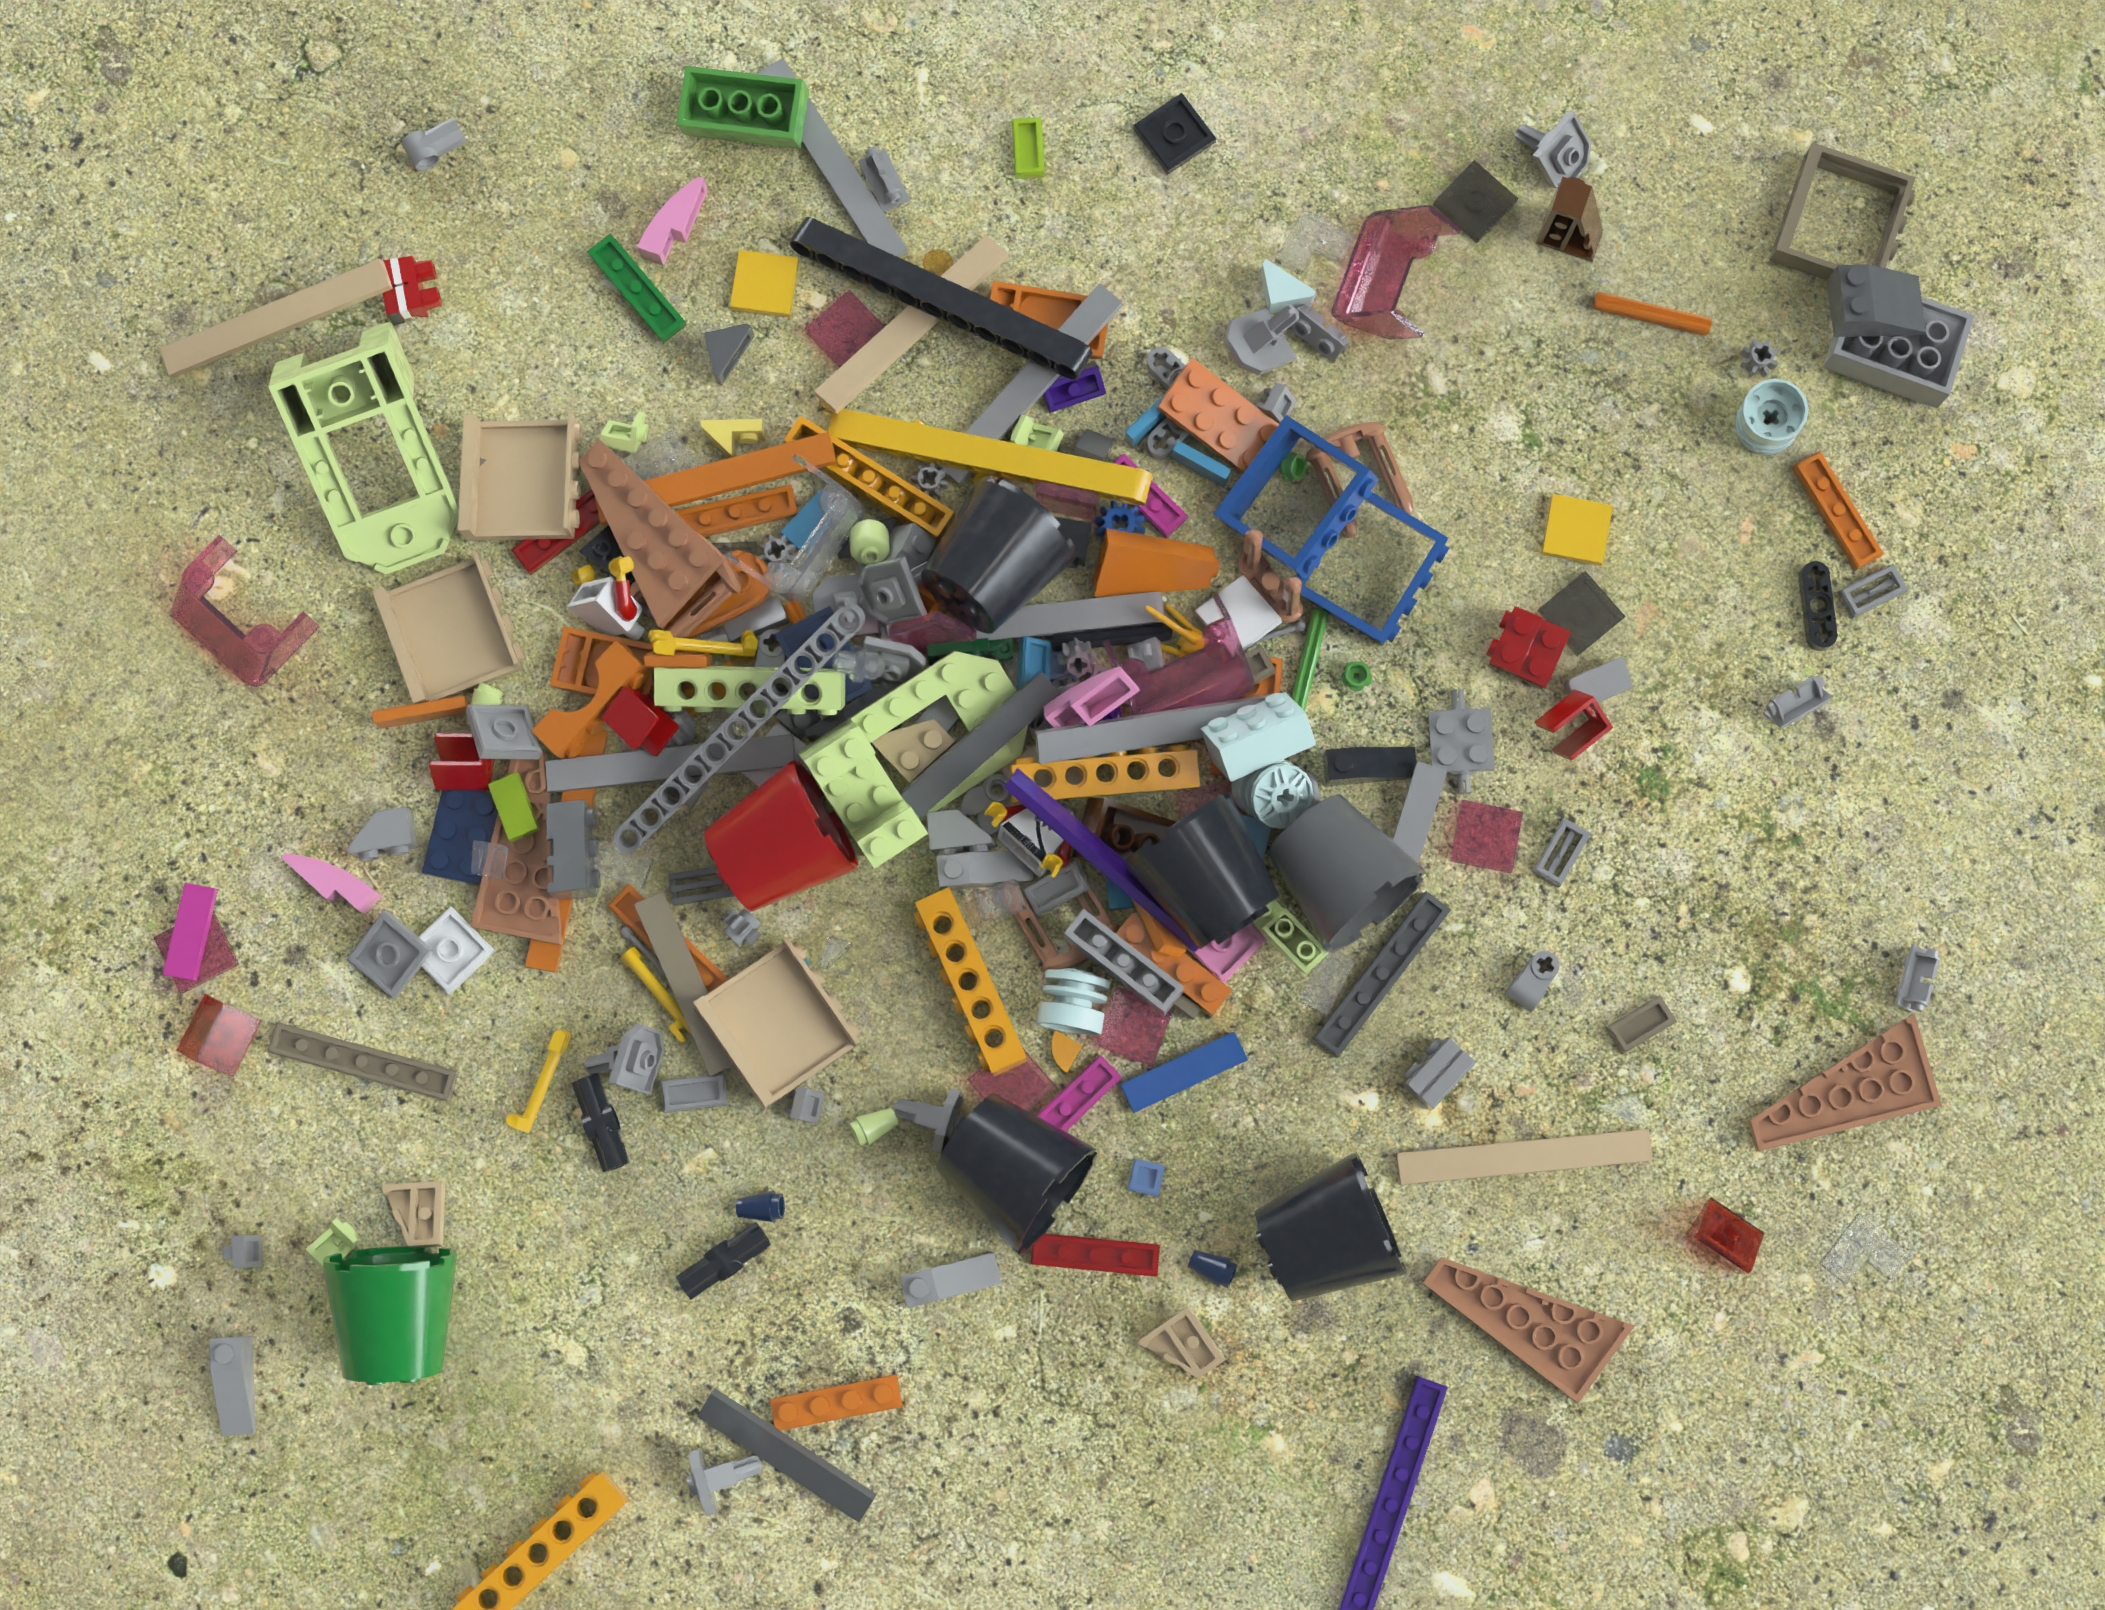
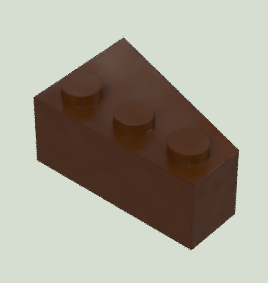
M1562 177L1546 211L1536 244L1593 262L1603 233L1593 187L1576 177Z

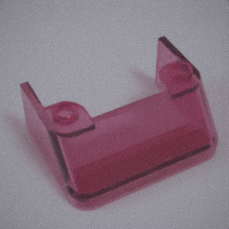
M1432 205L1379 210L1371 213L1362 224L1332 305V316L1342 324L1388 340L1422 338L1424 332L1409 322L1404 313L1400 310H1395L1413 259H1421L1430 255L1435 248L1438 236L1460 234L1461 228Z
M218 535L184 570L172 605V615L180 625L248 686L259 687L264 685L320 626L303 611L282 633L270 624H259L247 635L238 629L204 597L214 585V575L238 552L222 536Z
M1218 593L1213 594L1212 597L1221 619L1208 624L1204 628L1202 640L1205 647L1165 664L1161 668L1148 672L1145 663L1138 658H1130L1119 663L1109 640L1103 642L1113 668L1120 666L1139 687L1140 691L1127 700L1133 715L1234 700L1251 691L1254 686L1253 674L1233 621Z

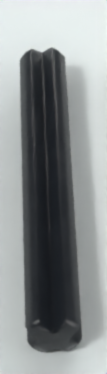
M1162 623L1061 633L1051 636L1052 650L1059 652L1063 651L1062 643L1067 644L1076 637L1083 643L1090 641L1091 648L1129 645L1153 637L1160 641H1169L1173 637V631Z

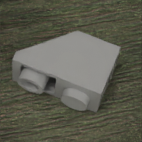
M407 807L375 812L348 847L349 854L359 858V861H373L378 859L379 854L390 853V856H403L409 854V849L418 848L413 811Z
M957 809L927 813L929 847L933 853L939 854V856L957 854L958 851L967 850L969 852H988V848L996 847V841Z

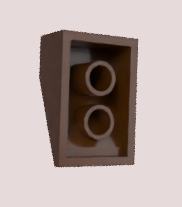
M1088 797L1081 823L1122 859L1126 860L1149 841H1152L1155 845L1166 838L1168 834L1165 830L1177 822L1107 798ZM1074 849L1073 858L1089 862Z

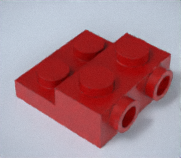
M1514 606L1512 612L1505 611L1499 627L1504 629L1500 640L1493 638L1486 655L1491 657L1489 665L1546 689L1571 631L1543 620V617Z

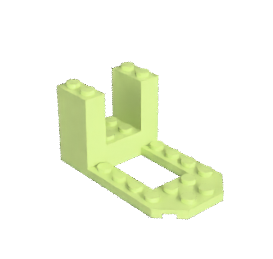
M391 321L362 331L359 347L309 364L305 353L276 362L268 385L344 557L354 562L359 561L369 565L374 570L384 574L392 573L443 554L458 523L459 505L413 400L415 377ZM384 413L419 495L362 516L326 433Z
M952 651L797 752L874 869L928 834L921 823L927 817V813L937 811L1022 755L1028 725L920 818L899 794L874 754L876 752L870 744L944 695L951 703L968 732H970L1017 691L998 660Z

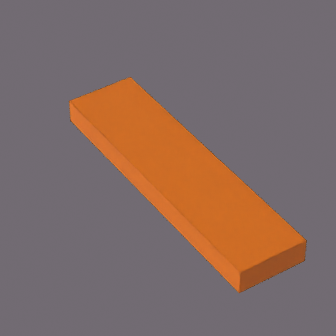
M1821 451L1792 467L1798 480L1855 571L1884 555Z
M791 484L675 511L695 532L703 537L795 517L798 514Z

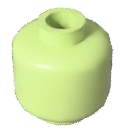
M866 519L856 523L851 528L849 534L850 552L855 561L869 565L882 562L890 552L889 532L883 523Z

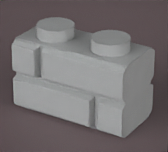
M1449 1037L1443 1039L1442 1042L1436 1038L1424 1051L1428 1057L1420 1065L1415 1061L1403 1074L1407 1078L1402 1084L1403 1087L1430 1111L1443 1100L1476 1063Z

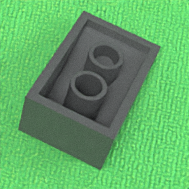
M1869 264L1838 265L1827 280L1834 337L1924 335L1926 333L1919 276Z

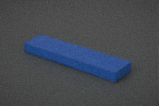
M1234 1031L1120 1084L1133 1113L1246 1062L1248 1059Z

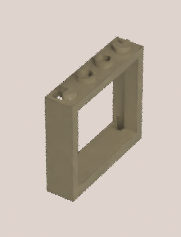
M1812 142L1804 154L1769 261L1824 280H1828L1838 266L1835 263L1790 248L1816 168L1818 167L1895 194L1872 263L1874 266L1886 268L1888 260H1893L1899 244L1895 242L1897 233H1902L1907 222V216H1904L1906 206L1910 207L1914 200L1915 190H1912L1916 177Z

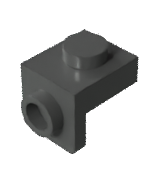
M788 689L781 691V693H788ZM779 709L773 715L800 741L805 736L804 730L822 719L820 716L818 717L813 709H806L805 714H788L787 709Z

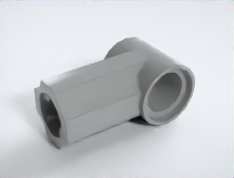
M452 117L426 132L419 130L410 133L401 143L417 171H425L435 166L439 162L440 156L467 141Z

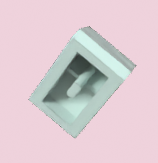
M1265 259L1260 275L1267 309L1270 314L1280 312L1287 305H1292L1295 309L1302 305L1306 307L1311 306L1314 302L1316 291Z

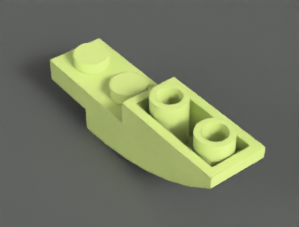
M1273 900L1266 905L1269 911L1251 924L1272 946L1306 975L1329 952L1286 908H1283L1276 900Z

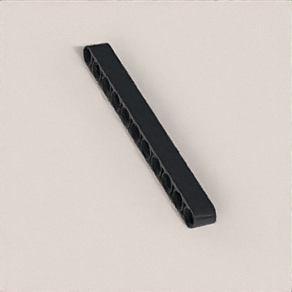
M805 217L789 241L791 248L805 258L1068 379L1077 380L1093 353L1087 344L814 218Z

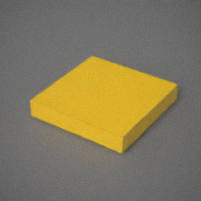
M739 250L730 303L731 310L790 318L799 258Z
M1553 494L1550 500L1541 555L1601 566L1604 561L1613 505Z

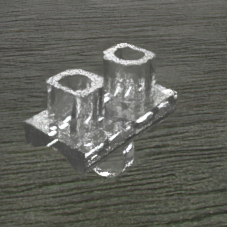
M852 645L851 651L838 650L833 655L832 668L836 672L846 673L853 682L862 683L863 677L869 680L880 677L884 672L885 663L879 654L867 652L862 646Z

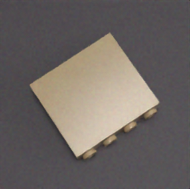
M573 412L568 413V420L480 421L476 414L463 416L458 531L465 540L574 539L575 528H579L580 524L579 511L576 510V499H580L581 496L580 482L577 481V470H581L578 461L582 456L578 452V442L583 440V427L581 423H578ZM480 457L486 460L481 466Z
M477 551L472 552L474 558L401 587L390 591L381 587L372 591L413 704L454 697L477 688L480 682L488 684L524 670L521 660L525 659V654L519 641L515 643L510 632L515 631L514 625L508 613L503 615L500 604L504 603L503 596L499 587H493L490 576L494 575L489 560L487 558L482 559Z
M788 938L770 953L706 996H701L692 1004L764 1110L860 1043L857 1038L860 1032L850 1019L845 1021L839 1012L842 1010V1006L833 994L827 995L821 986L825 982L815 968L809 969L803 960L807 956L797 942L792 944Z

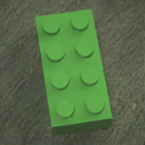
M685 66L676 125L684 135L801 149L809 89L803 79Z

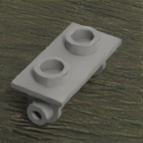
M875 146L868 148L865 152L867 156L858 160L882 211L886 212L909 202L910 198L886 149L877 150Z
M1305 305L1298 307L1299 320L1291 325L1289 329L1334 363L1341 351H1344L1350 344V341L1347 339L1348 335L1341 332L1333 324H1330L1327 328L1323 327L1322 325L1326 319L1317 313L1313 307H1306Z
M1811 675L1808 679L1795 686L1796 694H1793L1789 689L1779 696L1770 699L1769 704L1766 705L1767 710L1763 714L1782 729L1831 701L1833 696L1822 689L1825 686V681L1820 675L1816 677Z
M1911 944L1909 954H1907L1904 960L1905 969L1901 983L1896 990L1897 999L1895 1004L1912 1013L1913 1011L1923 1012L1924 1007H1928L1933 985L1923 981L1924 978H1936L1941 960L1938 957L1939 951L1930 948L1924 951L1915 944Z

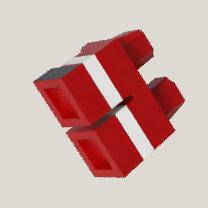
M413 256L383 260L393 289L382 294L386 315L393 325L405 323V319L415 316L429 317L428 310L442 306L441 295L437 287L423 289L422 282L437 279L436 268L432 260L416 262Z

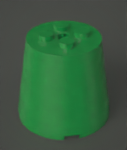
M390 1246L352 1250V1257L342 1258L341 1253H336L323 1259L338 1354L344 1379L366 1382V1385H382L386 1382L398 1381L400 1383H414L420 1381L421 1378L436 1375L443 1370L457 1261L456 1250L442 1247L439 1248V1253L429 1252V1247Z

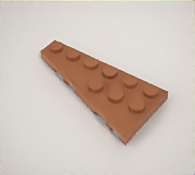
M598 439L578 462L624 557H631L634 564L631 572L657 626L663 629L725 560L603 441Z
M542 751L540 759H511L507 776L515 772L520 774L540 830L511 842L508 840L498 813L470 927L562 946L559 900L547 893V883H553L552 867H547V857L551 856L550 841H547L546 804L551 803V795L547 791L545 761H548L547 753Z
M1915 1014L1909 1015L1749 1119L1748 1125L1756 1152L1942 1106Z
M1442 1257L1439 1258L1422 1281V1284L1576 1403L1580 1402L1635 1326Z

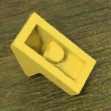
M762 419L701 420L704 435L728 458L735 457V440H739L740 443L754 444L758 440L765 439V426Z

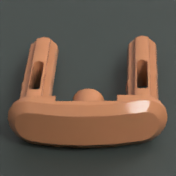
M1379 422L1355 424L1342 428L1323 438L1354 459L1360 456L1355 442L1367 440L1395 506L1408 514H1412L1413 500L1384 435V431L1387 429L1385 425ZM1312 446L1308 450L1305 460L1312 463L1328 503L1332 507L1342 494L1343 489L1328 455ZM1380 449L1383 451V453H1384V455H1385V457H1386V460H1387V462H1388V464H1389V467H1390V469H1391V471H1392L1393 476L1390 474V472H1389V470H1388V468H1387V465H1386V463H1385V461H1384V458H1383V456H1382V454H1381ZM1324 472H1327L1338 498L1334 497ZM1355 518L1350 523H1347L1341 531L1348 538H1353L1357 535V522Z
M1250 529L1245 533L1244 549L1237 561L1238 569L1280 616L1282 622H1294L1301 617L1303 612V605L1300 601L1302 582L1298 577L1290 576L1284 582L1270 567V563L1261 554L1262 533L1259 530Z
M703 536L701 537L725 560L716 569L720 574V580L666 630L671 631L673 637L686 638L732 593L739 594L741 590V581L731 563L724 554ZM635 581L630 585V595L640 603L644 597Z
M1070 856L1068 864L1075 861L1073 857ZM1007 883L1002 887L1004 901L1043 964L1040 969L1041 971L1072 969L1090 960L1066 940L1065 942L1070 951L1059 955L1019 888L1011 883ZM1092 889L1086 891L1098 911V916L1092 913L1082 894L1075 897L1082 909H1085L1114 933L1118 931L1119 924L1112 923ZM1027 921L1032 922L1045 944L1044 948H1041L1026 924Z

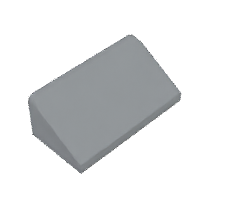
M776 595L766 599L757 608L723 625L730 643H741L742 633L745 630L753 631L756 637L769 629H776L789 624L780 599Z
M1623 656L1575 676L1563 684L1568 694L1573 690H1578L1594 696L1598 703L1633 688Z

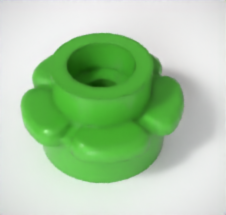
M1290 451L1285 459L1281 461L1279 471L1283 478L1291 482L1293 479H1301L1304 476L1306 460L1302 455L1294 454L1293 451Z
M1349 662L1345 665L1344 673L1341 675L1343 684L1349 686L1353 691L1363 690L1364 686H1368L1372 680L1370 668L1363 662ZM1354 674H1359V678L1355 679Z

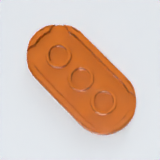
M740 550L724 554L741 581L740 593H732L686 638L691 639L757 608L765 601L770 592L771 577L763 560H760L755 554ZM717 571L706 580L664 626L663 631H666L720 580V574Z

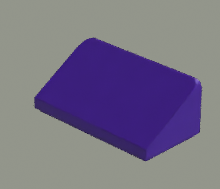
M1095 362L1086 364L1077 380H1071L1060 375L1043 394L1049 413L1105 395L1106 390L1099 366Z

